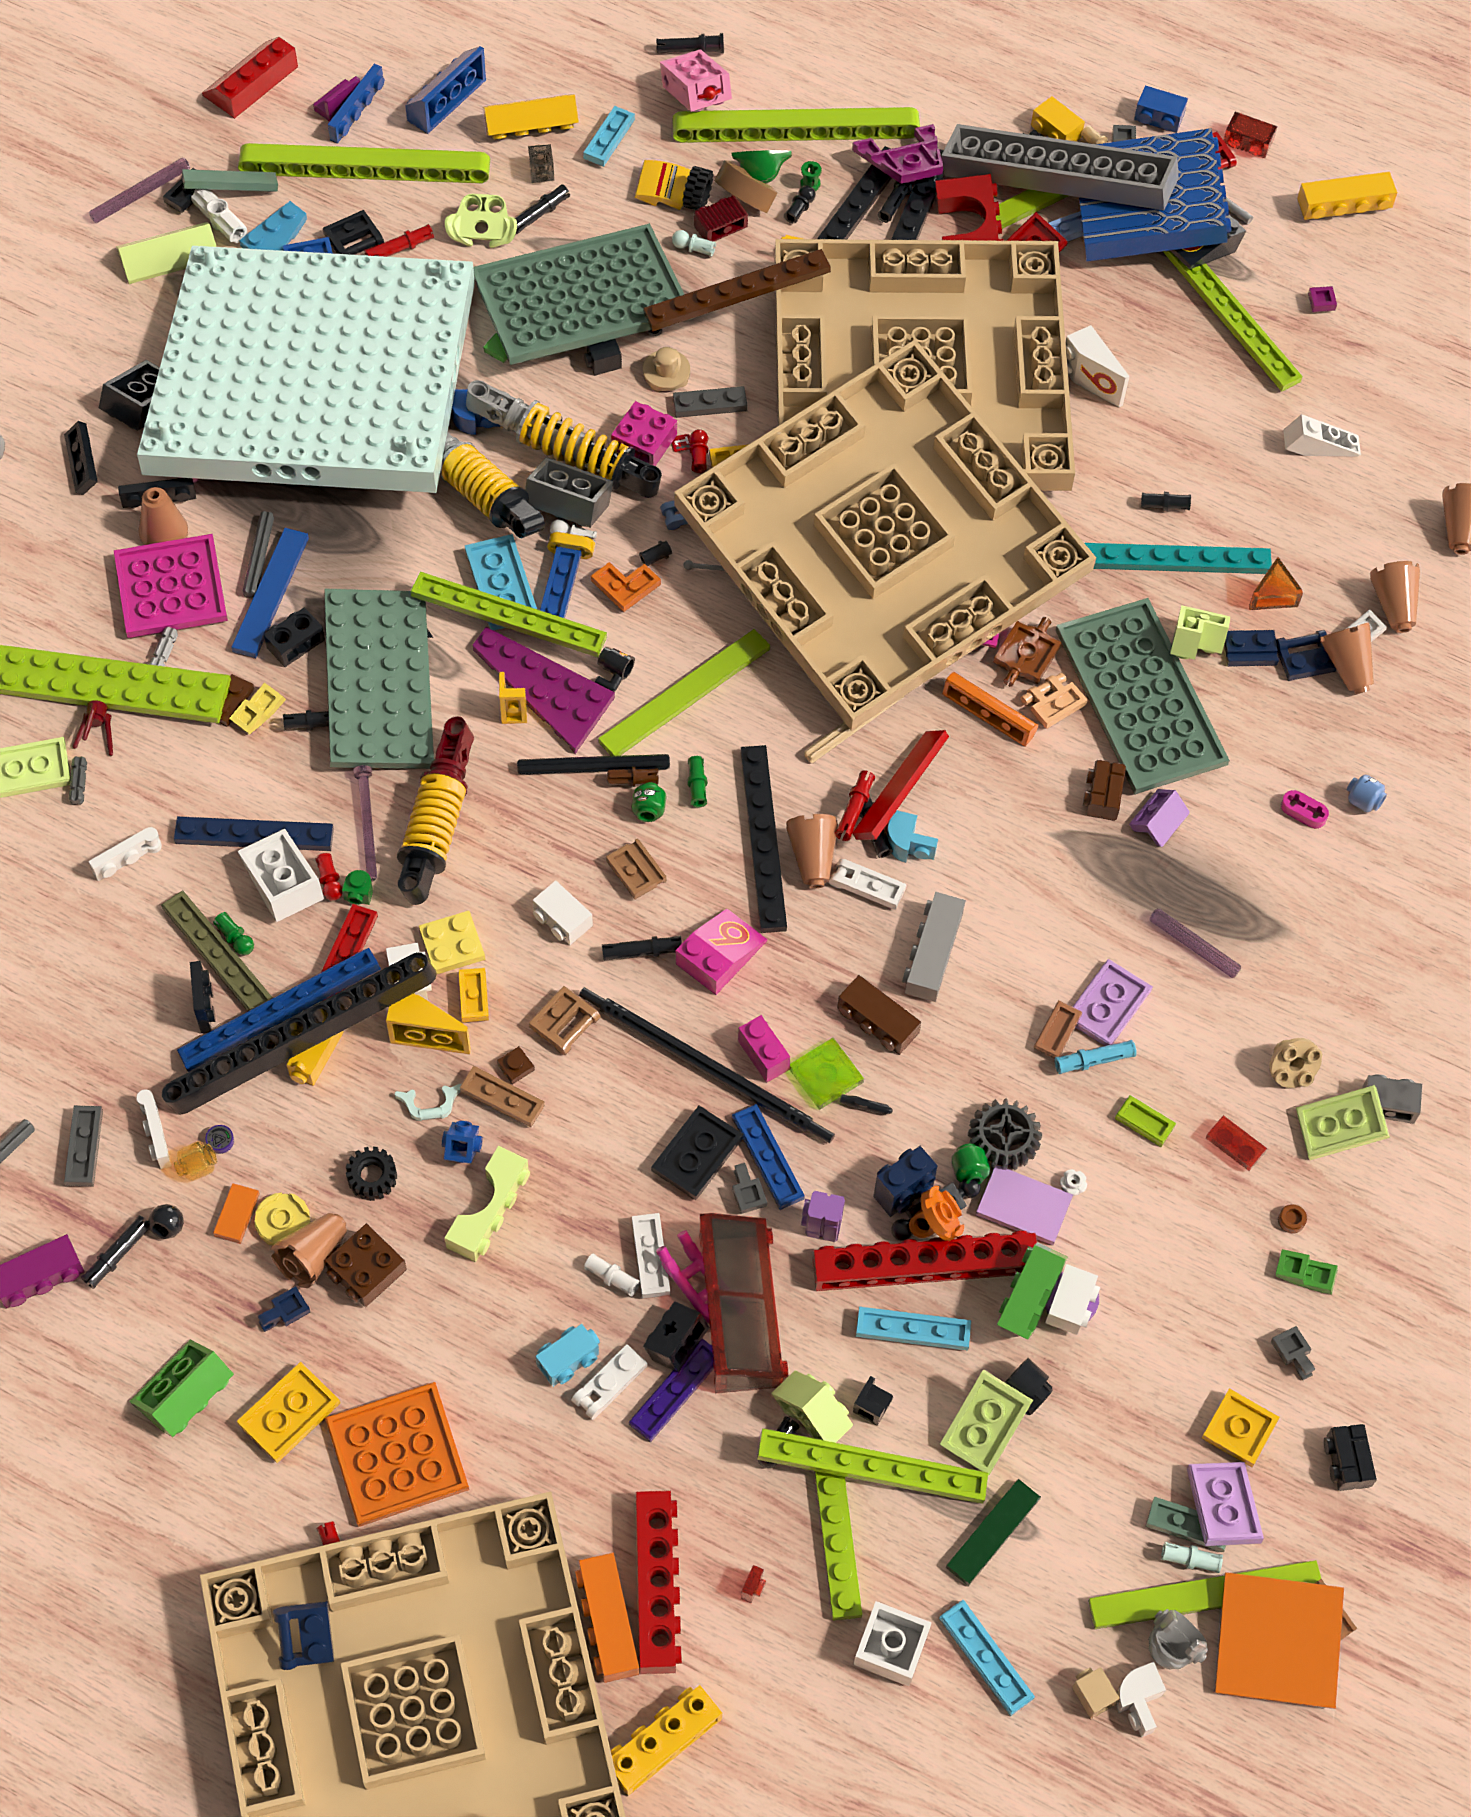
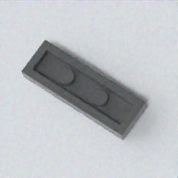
M744 386L673 393L676 418L747 411Z
M74 1105L64 1179L66 1186L94 1187L103 1116L102 1106Z

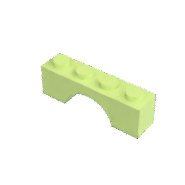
M500 1146L497 1147L485 1168L486 1179L494 1188L491 1202L478 1213L458 1215L445 1236L447 1249L474 1262L477 1261L480 1254L485 1255L491 1242L489 1240L493 1231L498 1232L504 1220L502 1215L507 1208H512L517 1198V1189L520 1185L524 1186L530 1176L528 1159Z

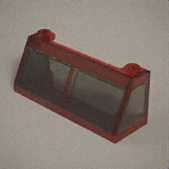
M717 1213L700 1214L699 1240L703 1256L715 1376V1394L777 1388L789 1374L787 1360L782 1361L769 1251V1245L773 1244L772 1228H767L766 1218Z

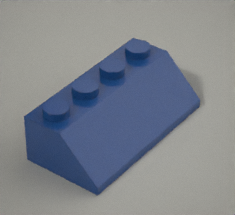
M479 46L464 51L458 58L453 59L446 69L439 72L435 79L425 85L414 98H411L405 105L407 121L429 134L486 81L484 48Z

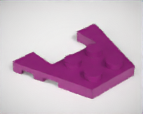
M934 124L915 128L914 137L919 142L881 151L872 138L852 143L853 152L899 183H909L943 173V163L940 149H938L937 145L938 139L935 136Z

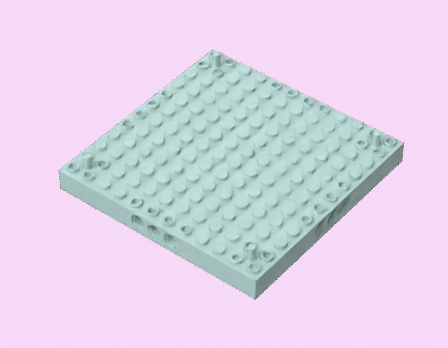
M192 246L137 453L142 475L436 493L475 285L473 262Z

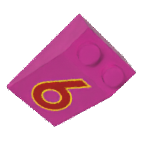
M725 909L695 930L676 949V965L713 994L717 995L767 942V938L730 910Z

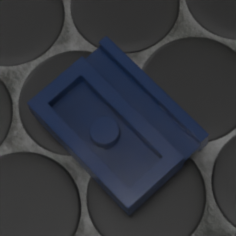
M1234 630L1227 632L1224 643L1228 660L1227 667L1278 665L1279 657H1277L1278 650L1275 630Z

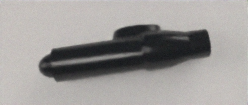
M841 1095L840 1103L856 1109H863L883 1115L893 1112V1109L887 1104L858 1096Z

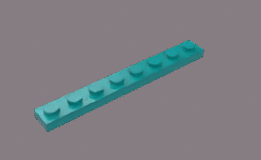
M1085 543L1096 557L1093 569L1271 574L1272 571L1271 548Z

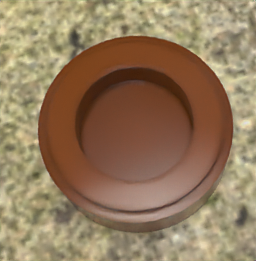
M1295 1204L1286 1205L1278 1216L1279 1226L1287 1233L1294 1234L1300 1232L1307 1223L1305 1210Z

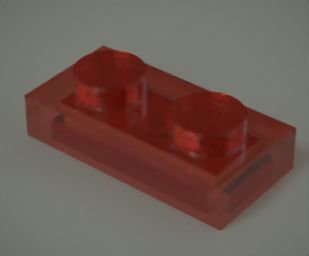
M1224 1115L1206 1135L1207 1140L1248 1171L1253 1168L1267 1150L1264 1145Z

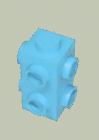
M583 1324L576 1328L572 1326L561 1334V1338L555 1343L549 1342L538 1350V1354L535 1356L536 1365L552 1387L558 1383L564 1384L574 1376L576 1370L582 1366L587 1368L597 1360L600 1340L592 1329L587 1331Z

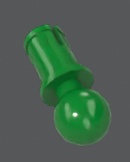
M222 912L215 917L213 924L224 934L227 943H234L233 948L239 955H249L254 950L253 939L248 935H243V927L235 924L227 912Z

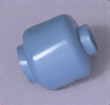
M1367 774L1362 775L1359 779L1354 777L1346 789L1350 792L1348 796L1349 802L1366 813L1372 810L1377 811L1387 797L1385 785Z

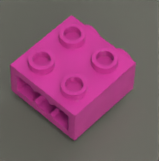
M635 401L611 434V441H618V453L621 451L619 450L621 443L629 447L631 446L635 448L634 457L656 466L677 436V420L668 414L654 410L647 404Z

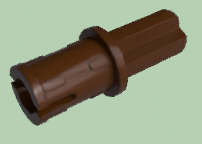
M632 767L629 770H608L607 782L609 785H632V787L648 782L658 785V768L635 769V767Z

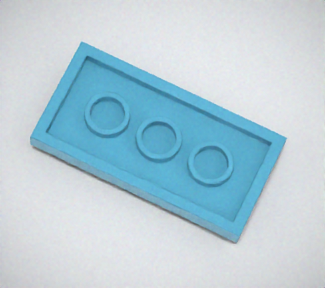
M513 534L465 545V552L477 590L537 609ZM488 622L490 629L493 631L506 628Z

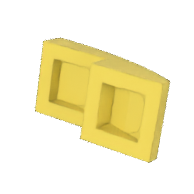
M264 682L250 701L245 699L229 719L248 734H251L267 721L286 699Z

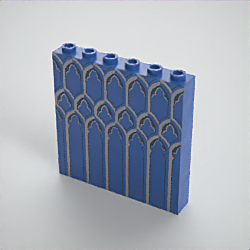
M1212 128L1096 144L1176 156L1179 178L1165 210L1079 197L1087 262L1227 243V233L1231 232L1230 218L1225 217L1229 216L1228 202H1223L1226 199L1225 185H1220V183H1224L1223 170L1218 169V167H1221L1220 153H1215L1219 151L1218 138H1213Z

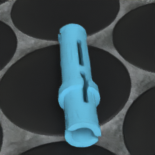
M1128 1040L1085 1051L1080 1049L1077 1050V1053L1055 1057V1067L1058 1074L1079 1069L1085 1071L1094 1065L1136 1057V1046L1133 1040Z

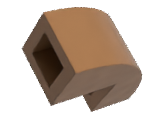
M724 160L714 180L730 194L765 213H768L777 195L776 190L772 186L752 178L744 168Z

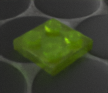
M834 1038L790 1063L789 1070L819 1110L840 1098L842 1094H846L864 1083V1077Z

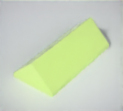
M204 222L119 245L116 248L128 283L132 284L186 269L192 246L216 247L210 224Z

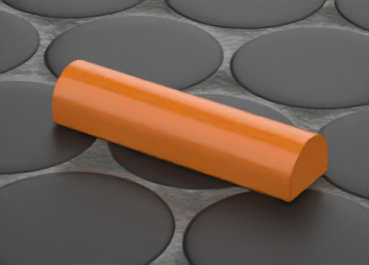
M952 672L946 678L942 693L944 696L1025 747L1034 737L1038 724L956 672Z

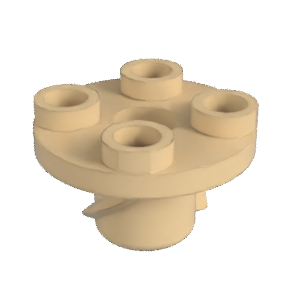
M662 347L645 359L643 376L652 390L656 392L676 390L688 384L690 363L676 349Z
M1306 1038L1283 1040L1277 1043L1269 1064L1270 1074L1283 1087H1307L1313 1083L1314 1076L1320 1069L1322 1051L1314 1042Z

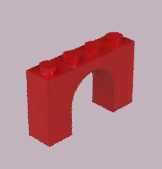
M991 174L935 181L939 214L971 211L979 214L985 220L975 231L942 236V240L1003 241V239L998 237L999 234H1002L1001 220H996V216H1000L999 201L994 202V197H998L997 184L992 183Z

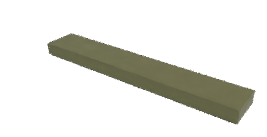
M183 890L161 904L164 912L247 1011L273 999Z

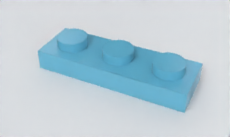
M614 106L583 152V158L604 167L635 121V114Z

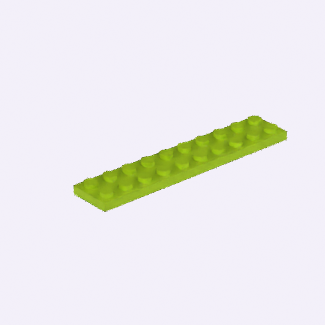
M0 645V694L85 706H87L89 701L98 700L104 702L108 709L219 723L231 681L230 675Z

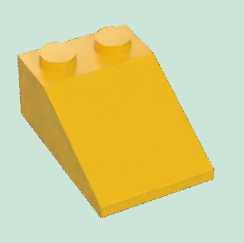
M413 993L389 1006L386 1024L390 1043L470 1054L471 1047L468 1027L420 995Z

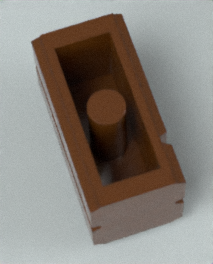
M1097 760L1095 761L1094 768L1088 769L1086 783L1091 784L1090 791L1085 790L1083 806H1087V816L1102 817L1112 821L1117 820L1126 770L1125 764Z

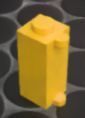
M344 1031L289 1059L287 1069L291 1079L302 1085L307 1083L314 1086Z

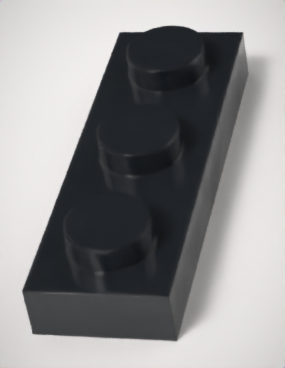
M77 421L64 436L75 493L84 495L98 480L87 424Z
M178 478L118 486L123 508L141 506L144 492L154 487L165 490L173 502L197 499L193 478Z

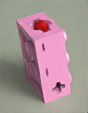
M701 49L660 62L663 88L690 112H699L705 107L721 105L724 101L732 99L729 73Z

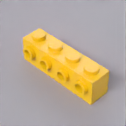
M575 94L483 106L486 132L488 136L492 135L493 139L506 138V133L515 132V136L529 134L528 130L537 129L538 133L549 132L553 126H560V130L574 128V123H579Z
M1389 171L1301 183L1297 200L1304 220L1393 208L1398 192Z
M701 1685L694 1690L692 1687L687 1688L678 1696L679 1702L672 1708L666 1706L654 1716L656 1721L646 1728L645 1725H642L631 1734L632 1740L624 1747L619 1744L611 1750L618 1784L627 1796L632 1794L722 1720L723 1713Z

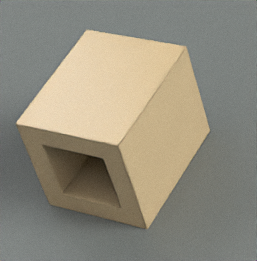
M1090 1667L1076 1675L1077 1681H1075L1072 1689L1090 1719L1118 1703L1120 1698L1101 1667L1094 1671Z

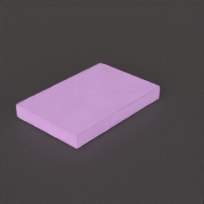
M1107 959L1073 1005L1074 1008L1082 1011V1016L1075 1028L1104 1046L1112 1045L1150 994L1153 986L1110 959Z
M997 1165L993 1170L976 1216L1015 1231L1036 1233L1037 1240L1054 1245L1073 1194L1009 1169L1003 1170L1001 1166Z
M1245 1462L1189 1464L1187 1472L1205 1546L1261 1544L1264 1537Z

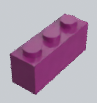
M68 1234L0 1265V1300L5 1308L20 1306L28 1298L36 1294H46L54 1286L62 1282L74 1281L80 1274L85 1272Z

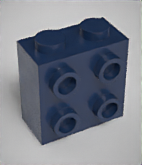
M921 1145L914 1150L911 1148L906 1150L898 1158L899 1161L892 1166L887 1164L877 1172L873 1197L890 1217L897 1212L899 1214L904 1213L911 1207L912 1201L918 1197L921 1198L923 1192L934 1185L938 1165Z

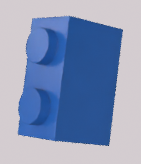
M1145 85L1137 103L1134 120L1177 133L1185 115L1188 98Z

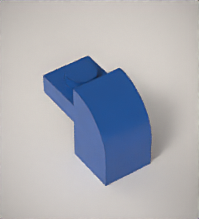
M455 389L452 419L460 431L476 435V427H500L499 424L469 411L466 407L467 389Z

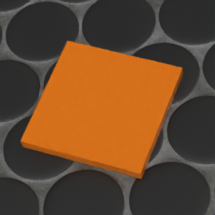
M436 1382L325 1418L358 1527L470 1490Z
M1225 1572L1215 1693L1336 1709L1344 1587Z

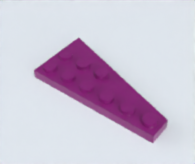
M485 627L473 643V651L492 670H495L498 674L499 672H505V683L509 687L525 688L526 705L543 722L546 721L553 728L554 733L560 739L562 738L575 754L615 699V692L488 627Z

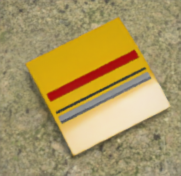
M644 160L634 198L656 206L658 202H662L680 210L683 206L685 184L691 169L664 161Z

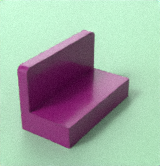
M355 76L350 81L344 79L313 104L314 111L330 122L360 83V78Z

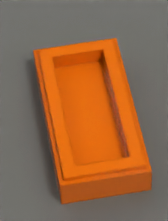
M232 1183L213 1232L214 1237L241 1244L260 1195L259 1190Z

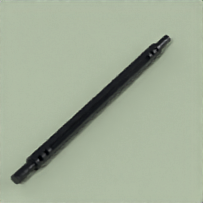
M585 987L580 991L579 996L600 1008V1012L795 1127L804 1132L809 1131L828 1143H831L834 1139L835 1134L815 1123L811 1116L609 998L604 999Z

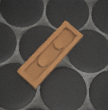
M475 1066L472 1067L460 1086V1092L529 1127L533 1126L545 1106L543 1100Z

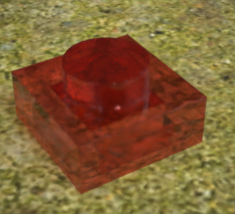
M755 1565L752 1566L741 1591L742 1600L752 1603L755 1595L761 1596L766 1585V1580L762 1579L764 1569Z

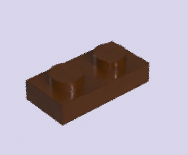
M233 674L230 675L229 691L219 722L226 727L232 722L229 719L245 699H248L255 689L253 683Z

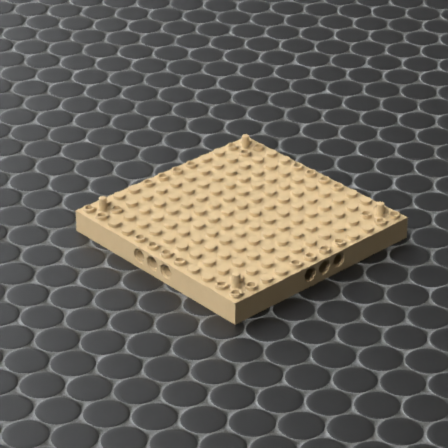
M775 239V264L822 249L831 266L830 273L775 291L778 426L916 339L1041 491H1072L1075 463L1058 241Z
M916 339L674 492V506L851 731L1092 572L1096 557Z
M551 1491L200 1575L241 1817H626ZM328 1601L334 1662L297 1666L291 1670L280 1669L279 1657L281 1656L278 1625L274 1622L273 1610L282 1606ZM291 1619L289 1622L293 1653L302 1652L298 1619Z

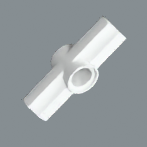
M195 189L191 200L210 220L212 228L221 231L230 242L238 243L247 234V228L229 210L227 202L223 199H218L211 190Z

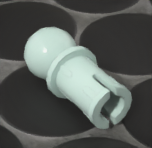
M678 230L672 236V243L677 248H686L688 246L689 252L697 251L711 257L715 252L713 247H716V242L699 238L697 234H693L691 238L686 231Z

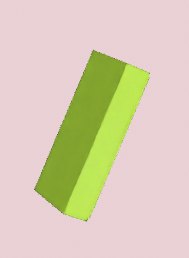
M1129 1095L1115 1116L1117 1121L1160 1147L1163 1146L1176 1126L1174 1121Z

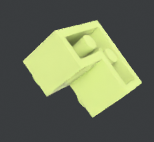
M1181 605L1170 654L1176 655L1181 659L1190 658L1194 660L1198 649H1202L1206 653L1222 654L1229 629L1230 616Z
M795 1370L771 1393L785 1414L801 1421L811 1438L836 1443L853 1426L847 1417L849 1414L848 1410L833 1396L835 1394L834 1389L826 1381L822 1383L817 1381L811 1374L804 1375Z

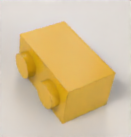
M1053 96L1033 110L1031 126L1045 137L1075 142L1082 138L1081 132L1085 124L1084 120Z

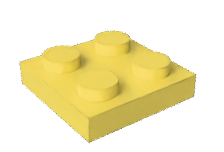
M470 911L419 925V931L429 960L436 969L437 974L486 960Z

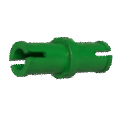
M691 756L688 758L689 777L687 778V785L691 791V805L700 808L707 805L706 786L708 780L704 774V758L701 756Z

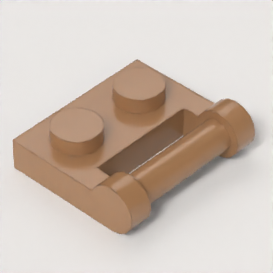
M563 986L529 1022V1028L552 1044L559 1053L566 1055L571 1050L570 1046L591 1023H596L601 1018V1015L579 996ZM579 1011L584 1014L582 1019L563 1039L558 1036L559 1032Z

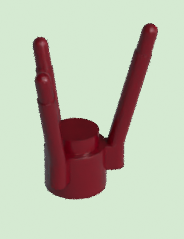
M92 700L87 703L86 713L83 714L82 723L72 745L74 749L78 747L81 738L84 741L87 740L91 726L100 727L104 723L108 755L113 756L112 715L107 713L108 706L104 702Z

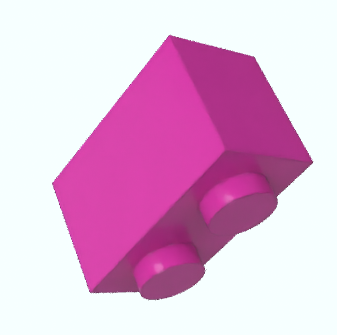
M762 1015L738 1028L739 1044L766 1083L789 1070L790 1055Z

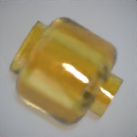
M195 1141L177 1151V1161L174 1162V1168L180 1177L184 1176L187 1180L193 1182L214 1171L217 1157L210 1144Z

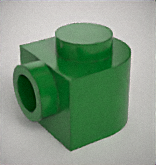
M354 870L346 876L342 889L344 900L356 905H370L373 886L371 877L367 872Z

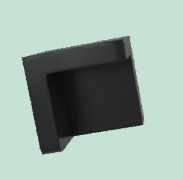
M870 1376L854 1403L853 1413L878 1426L893 1400V1395L874 1385L876 1378Z

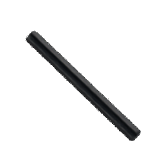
M668 754L519 759L517 761L518 774L629 770L632 767H635V769L670 768V757Z

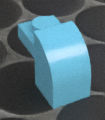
M897 810L889 820L887 839L893 849L892 855L905 863L909 854L919 859L934 860L938 839L914 833L918 815Z

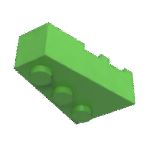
M1038 1242L1033 1248L1028 1246L1022 1262L1026 1264L1022 1273L1017 1272L1010 1286L1014 1290L1010 1298L1005 1297L1000 1307L999 1313L1002 1315L997 1325L1025 1339H1029L1037 1327L1068 1256Z

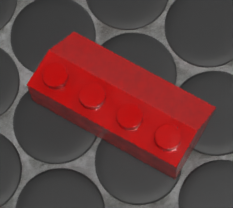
M280 37L265 41L204 90L202 96L235 119L298 68L295 47Z

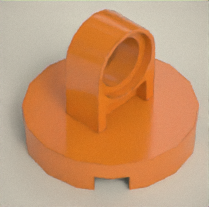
M934 1186L923 1192L921 1196L922 1209L911 1218L909 1228L912 1234L918 1238H927L936 1233L943 1240L951 1241L963 1234L964 1224L960 1225L958 1217L962 1216V1213L949 1192L946 1190L940 1192L938 1190L939 1186ZM917 1219H926L930 1226L929 1230L920 1229L917 1225Z

